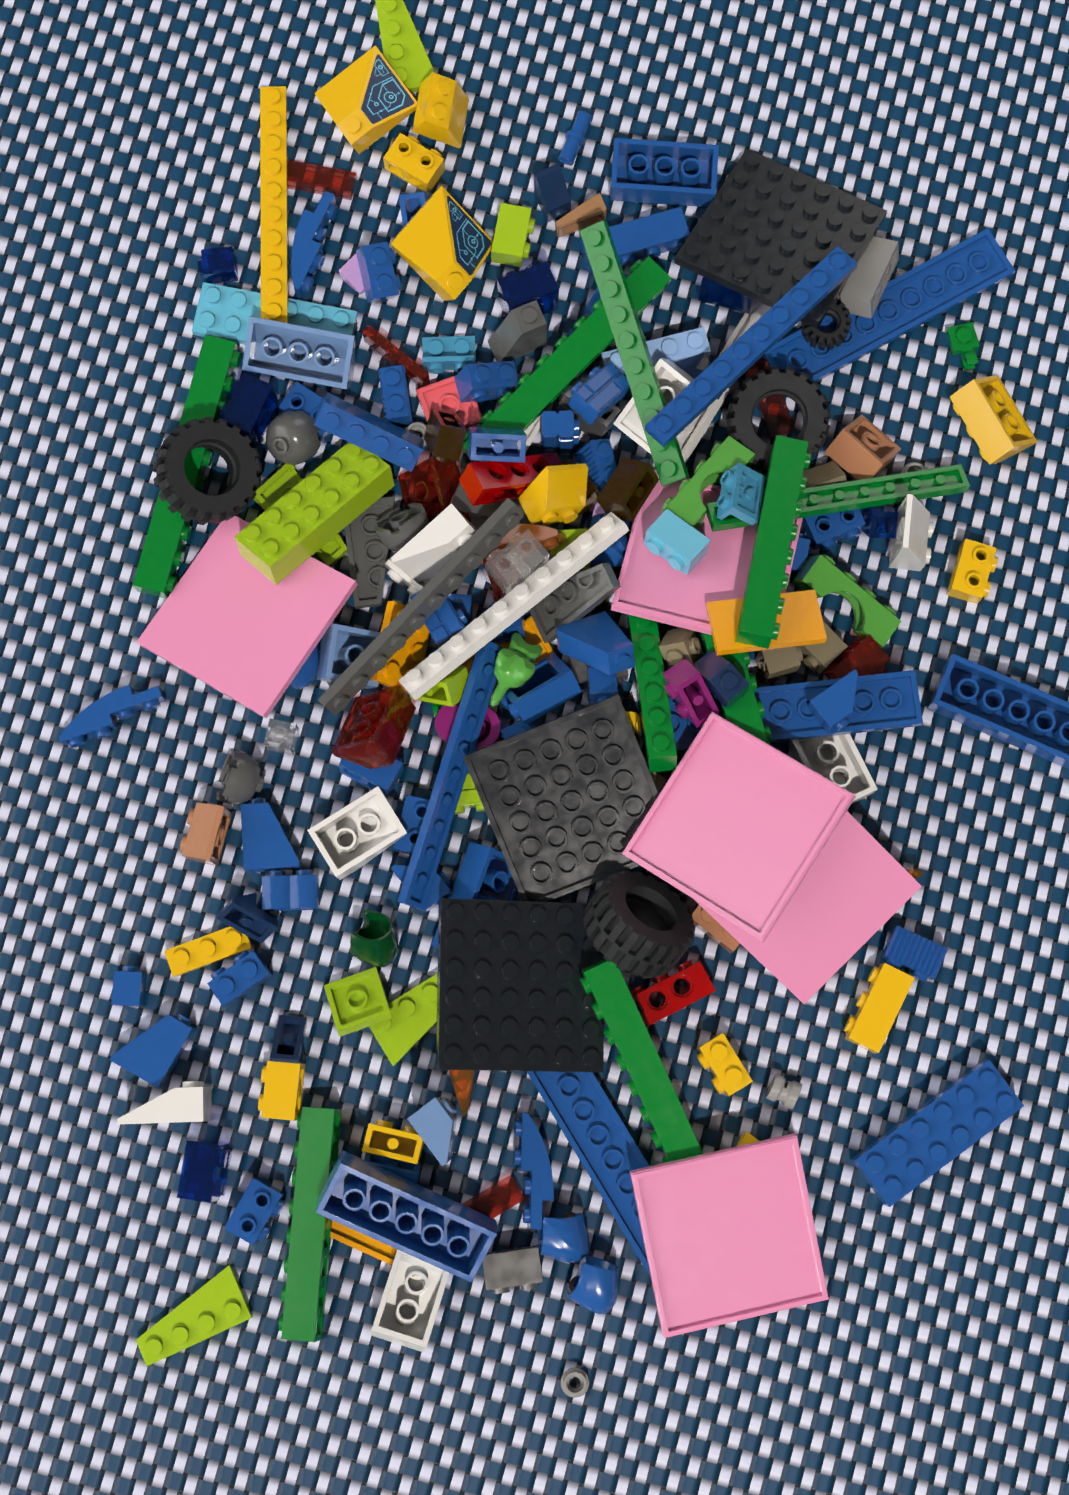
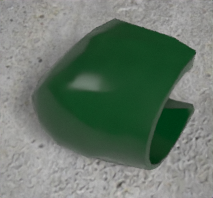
M364 910L363 927L351 934L350 955L361 962L373 966L387 967L394 961L398 953V940L394 926L387 915L373 910Z

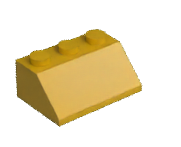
M998 375L973 379L950 396L954 411L963 419L966 424L967 433L976 441L980 448V455L985 461H988L989 465L1002 462L1038 442Z

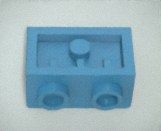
M475 336L422 337L423 371L440 374L444 370H455V372L459 373L466 364H476Z
M738 463L730 470H726L720 479L721 491L717 500L718 510L716 518L723 520L731 514L753 526L759 522L765 476Z

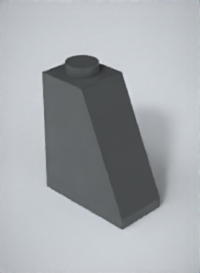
M537 300L511 310L489 339L488 344L496 362L512 361L547 346V322Z

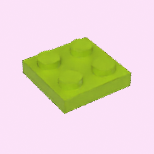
M377 967L324 985L336 1030L340 1037L393 1018Z

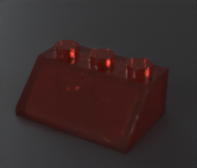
M432 456L416 465L412 472L406 471L399 475L398 480L405 509H410L408 506L410 503L422 504L430 522L448 507L460 482L456 460L450 459V462H442ZM460 511L471 522L470 516H468L469 513Z
M396 685L355 697L331 751L334 756L369 769L382 766L387 767L394 764L416 710V707L401 686Z

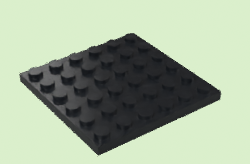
M746 149L717 192L716 197L713 198L676 254L674 264L772 308L837 246L858 263L886 218L887 210ZM849 276L800 321L818 329Z
M619 694L463 756L522 901L548 902L604 880L614 873L640 866L622 853L656 801L659 793Z
M439 899L436 1070L604 1072V1019H597L591 1005L596 1003L592 993L586 994L580 978L584 977L581 970L604 960V954L594 948L593 940H589L587 936V928L584 925V911L588 904Z

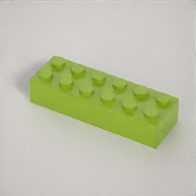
M348 442L234 536L241 556L275 585L279 584L395 486L390 465L377 455Z

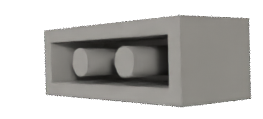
M873 237L857 263V268L851 273L838 294V300H841L845 305L844 310L848 309L850 314L872 319L899 260L898 241Z

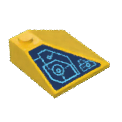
M376 45L314 93L358 154L362 153L413 113L417 106L416 99Z
M440 186L390 242L391 247L443 301L455 300L474 278L491 251L493 240L443 186Z

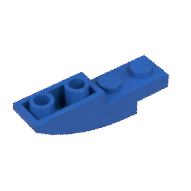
M327 191L324 192L314 213L304 209L294 235L291 271L295 293L299 299L303 298L305 292L308 293L314 283L313 276L316 270H320L324 264L325 255L320 243L326 237V227L329 220L333 221L338 212L335 195Z
M130 685L114 690L79 713L59 736L60 742L65 746L70 745V748L84 745L86 743L85 740L96 736V739L110 736L112 734L111 731L118 729L115 718L124 720L133 717L136 711L142 709L150 711L161 706L160 703L166 701L163 690L156 686L135 694L134 689Z
M528 1113L520 1114V1119H515L514 1136H519V1148H514L513 1164L518 1165V1171H529V1177H524V1194H528V1206H523V1223H527V1229H542V1201H554L552 1169L544 1141L537 1126Z

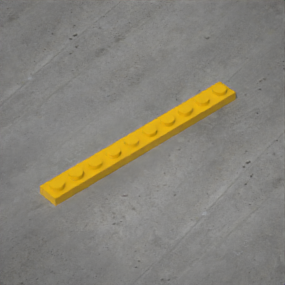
M286 86L260 87L261 318L288 323Z

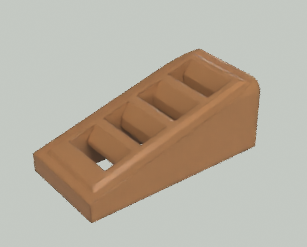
M601 194L594 195L556 221L557 237L585 229L602 220L605 221L607 209Z

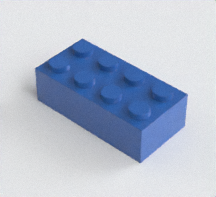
M614 138L610 200L708 207L713 198L716 197L719 145Z

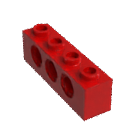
M538 453L525 456V463L473 461L466 466L459 481L472 506L504 502L507 498L512 501L518 500L519 496L546 466L563 464L557 453Z
M691 959L677 967L678 973L670 977L666 973L653 979L655 985L644 989L643 985L630 991L646 1027L716 991L700 961L694 964ZM678 979L685 980L688 984V992L684 995L677 994L674 990V982ZM653 992H659L664 997V1004L659 1008L653 1007L649 1002V996Z

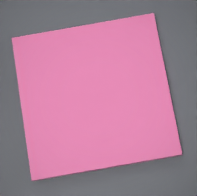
M659 480L634 519L618 579L621 587L615 591L611 610L712 635L706 604L710 601L744 598L757 525L712 532L707 514H705L704 522L697 531L711 540L709 548L703 559L688 575H685L683 572L673 569L668 561L661 556L651 553L644 545L647 529L663 513L661 509L669 497L674 499L679 493L678 489L684 481L682 480L663 487ZM713 484L702 491L700 497L705 508L707 503L717 502L721 486ZM803 518L794 519V524L798 525L795 541L790 540L789 548L794 549L791 565H786L785 573H788L789 577ZM787 588L786 590L781 589V593H786Z
M234 516L227 521H222L137 640V643L267 719L358 584L350 577L310 557L279 584L275 585L241 556L234 536L250 523Z
M711 712L622 854L764 943L856 796Z
M847 811L764 943L698 901L696 902L805 1004L922 886Z
M795 1133L630 1171L661 1331L664 1338L829 1299L798 1138Z

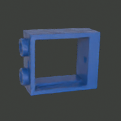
M555 653L534 664L535 673L521 687L509 688L501 700V703L506 710H509L513 718H519L525 725L582 693L572 670Z

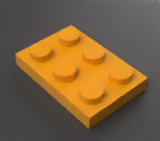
M396 601L387 602L381 632L404 609L405 605ZM424 624L419 630H416L406 641L404 647L397 650L387 661L385 667L379 670L370 680L409 695L398 680L425 659L430 638V632Z

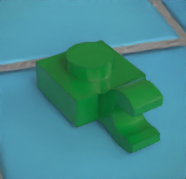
M973 322L948 327L946 336L952 356L960 354L964 371L975 369V364H978L975 351L979 349L980 345Z

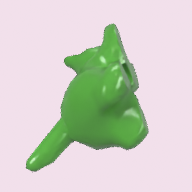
M514 633L511 637L509 648H503L499 651L494 666V674L498 684L491 697V706H496L509 688L521 687L535 673L533 662L543 651L540 645H530L523 640L521 634Z

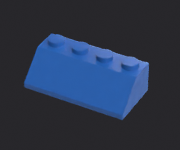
M470 842L449 898L515 901L518 889L503 853L492 847ZM439 926L431 945L438 948Z

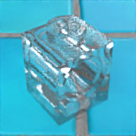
M270 718L264 740L266 749L294 755L300 732L298 725Z

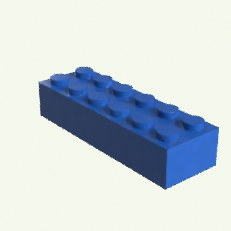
M952 654L946 660L926 709L1069 769V702L958 655Z
M982 1060L850 1160L882 1204L891 1207L1024 1107V1105L990 1060Z
M343 1150L317 1199L315 1213L471 1283L497 1235L495 1219Z

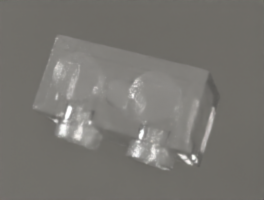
M529 529L524 533L520 531L515 533L507 541L509 544L502 550L499 548L495 549L486 558L485 570L505 594H508L549 560L548 551Z

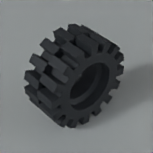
M835 299L826 316L832 317L836 322V329L834 331L824 333L804 322L801 323V327H803L801 331L802 336L806 335L805 341L807 343L809 341L812 342L811 347L816 348V345H818L820 350L824 351L825 347L833 350L835 345L839 347L842 341H845L852 320L851 317H848L850 314L849 310H844L845 305L842 302L840 305H837V299Z

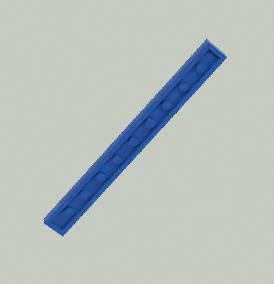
M837 246L644 426L645 431L665 448L857 268V262Z
M491 641L475 654L397 901L424 911L468 773L463 756L475 750L497 680L494 674V666L497 655L503 647Z

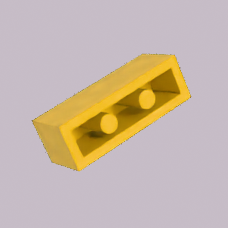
M886 963L880 964L879 967L874 966L868 977V981L871 984L867 992H861L856 1002V1006L859 1009L855 1017H849L844 1027V1031L847 1032L844 1039L874 1054L879 1053L915 978Z

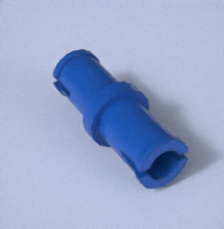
M579 110L577 112L571 130H568L565 135L566 142L558 156V159L563 164L572 166L580 146H583L586 141L585 134L593 117L585 111Z

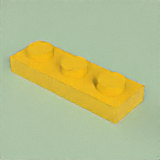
M227 927L167 949L164 952L172 976L177 977L253 949L248 936L232 927Z

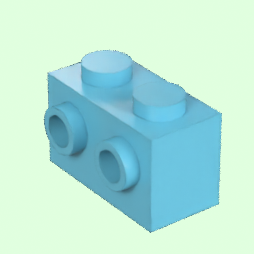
M666 509L647 529L644 545L651 553L659 555L668 561L673 569L688 575L707 554L711 540Z

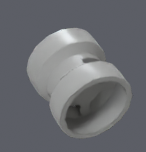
M775 1073L769 1085L766 1099L773 1102L778 1100L783 1103L784 1107L792 1110L800 1095L802 1084L797 1081H787L783 1075Z

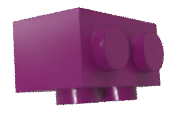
M684 659L662 673L667 682L664 688L671 699L677 701L678 704L674 707L683 720L687 718L698 728L706 722L711 712L717 715L720 714L700 672L689 661Z

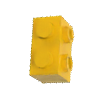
M401 133L383 157L384 166L387 171L423 192H431L445 171L444 158L438 151L434 149L428 150L416 138L412 136L406 137Z
M965 539L960 545L946 595L978 604L983 597L987 598L991 588V582H988L990 572L994 573L998 563V557H995L997 548Z
M724 1033L717 1035L697 1048L700 1054L696 1056L705 1070L710 1069L714 1076L711 1081L719 1094L724 1092L725 1096H730L753 1082Z
M267 1060V1066H263L261 1073V1082L265 1083L264 1094H260L258 1100V1111H262V1118L297 1120L298 1114L301 1112L306 1064Z
M377 1119L376 1124H368L362 1148L363 1152L419 1164L424 1141L413 1127L404 1125L403 1130L392 1128L393 1122Z

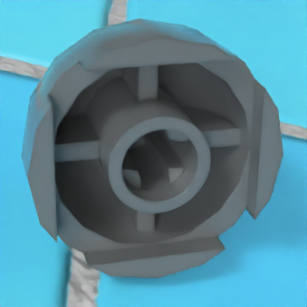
M284 411L270 422L266 430V445L271 455L281 463L289 465L301 464L317 454L321 445V440L318 441L317 434L319 428L314 426L312 417L303 411Z
M410 503L408 504L410 509L401 511L400 507L385 514L376 522L378 527L374 529L383 545L392 551L398 552L430 523L428 514L422 504Z
M232 748V754L227 755L218 782L222 783L223 788L222 791L217 790L216 799L220 802L238 805L250 800L255 792H261L264 777L260 776V765L252 755Z

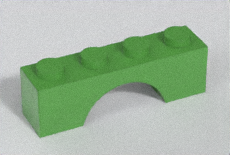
M730 436L723 443L718 442L713 447L710 453L711 457L707 461L702 460L694 471L695 475L690 480L686 478L678 489L679 493L674 499L669 497L661 509L663 512L666 509L670 510L696 530L702 525L707 510L700 497L702 491L710 485L720 483L723 473L738 463L749 468L752 467L755 453Z
M824 554L810 556L792 582L802 591L815 590L817 598L824 597L829 593H836L844 597L850 603L854 612L853 632L872 648L884 647L901 623V620L895 616L896 612L891 607L884 604L881 605L875 600L876 596L873 592L858 586L855 583L856 579L851 574L845 571L841 572L835 567V561Z

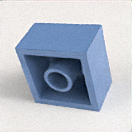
M331 624L323 635L316 680L334 683L380 632ZM369 680L365 689L376 688L378 683Z

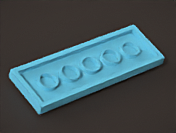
M203 282L192 328L193 335L201 337L209 335L245 345L249 316L261 318V293ZM288 298V323L354 335L358 317L357 311Z

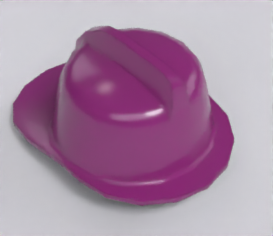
M460 702L453 707L444 705L438 711L435 718L437 733L445 742L449 740ZM490 708L487 709L475 749H481L493 744L500 734V720L497 714Z

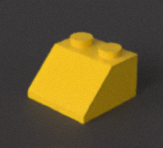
M432 72L420 83L412 132L456 148L461 147L469 98L457 81Z
M586 463L546 466L518 498L531 524H544L545 526L558 522L566 524L578 517V513L586 505L588 466Z

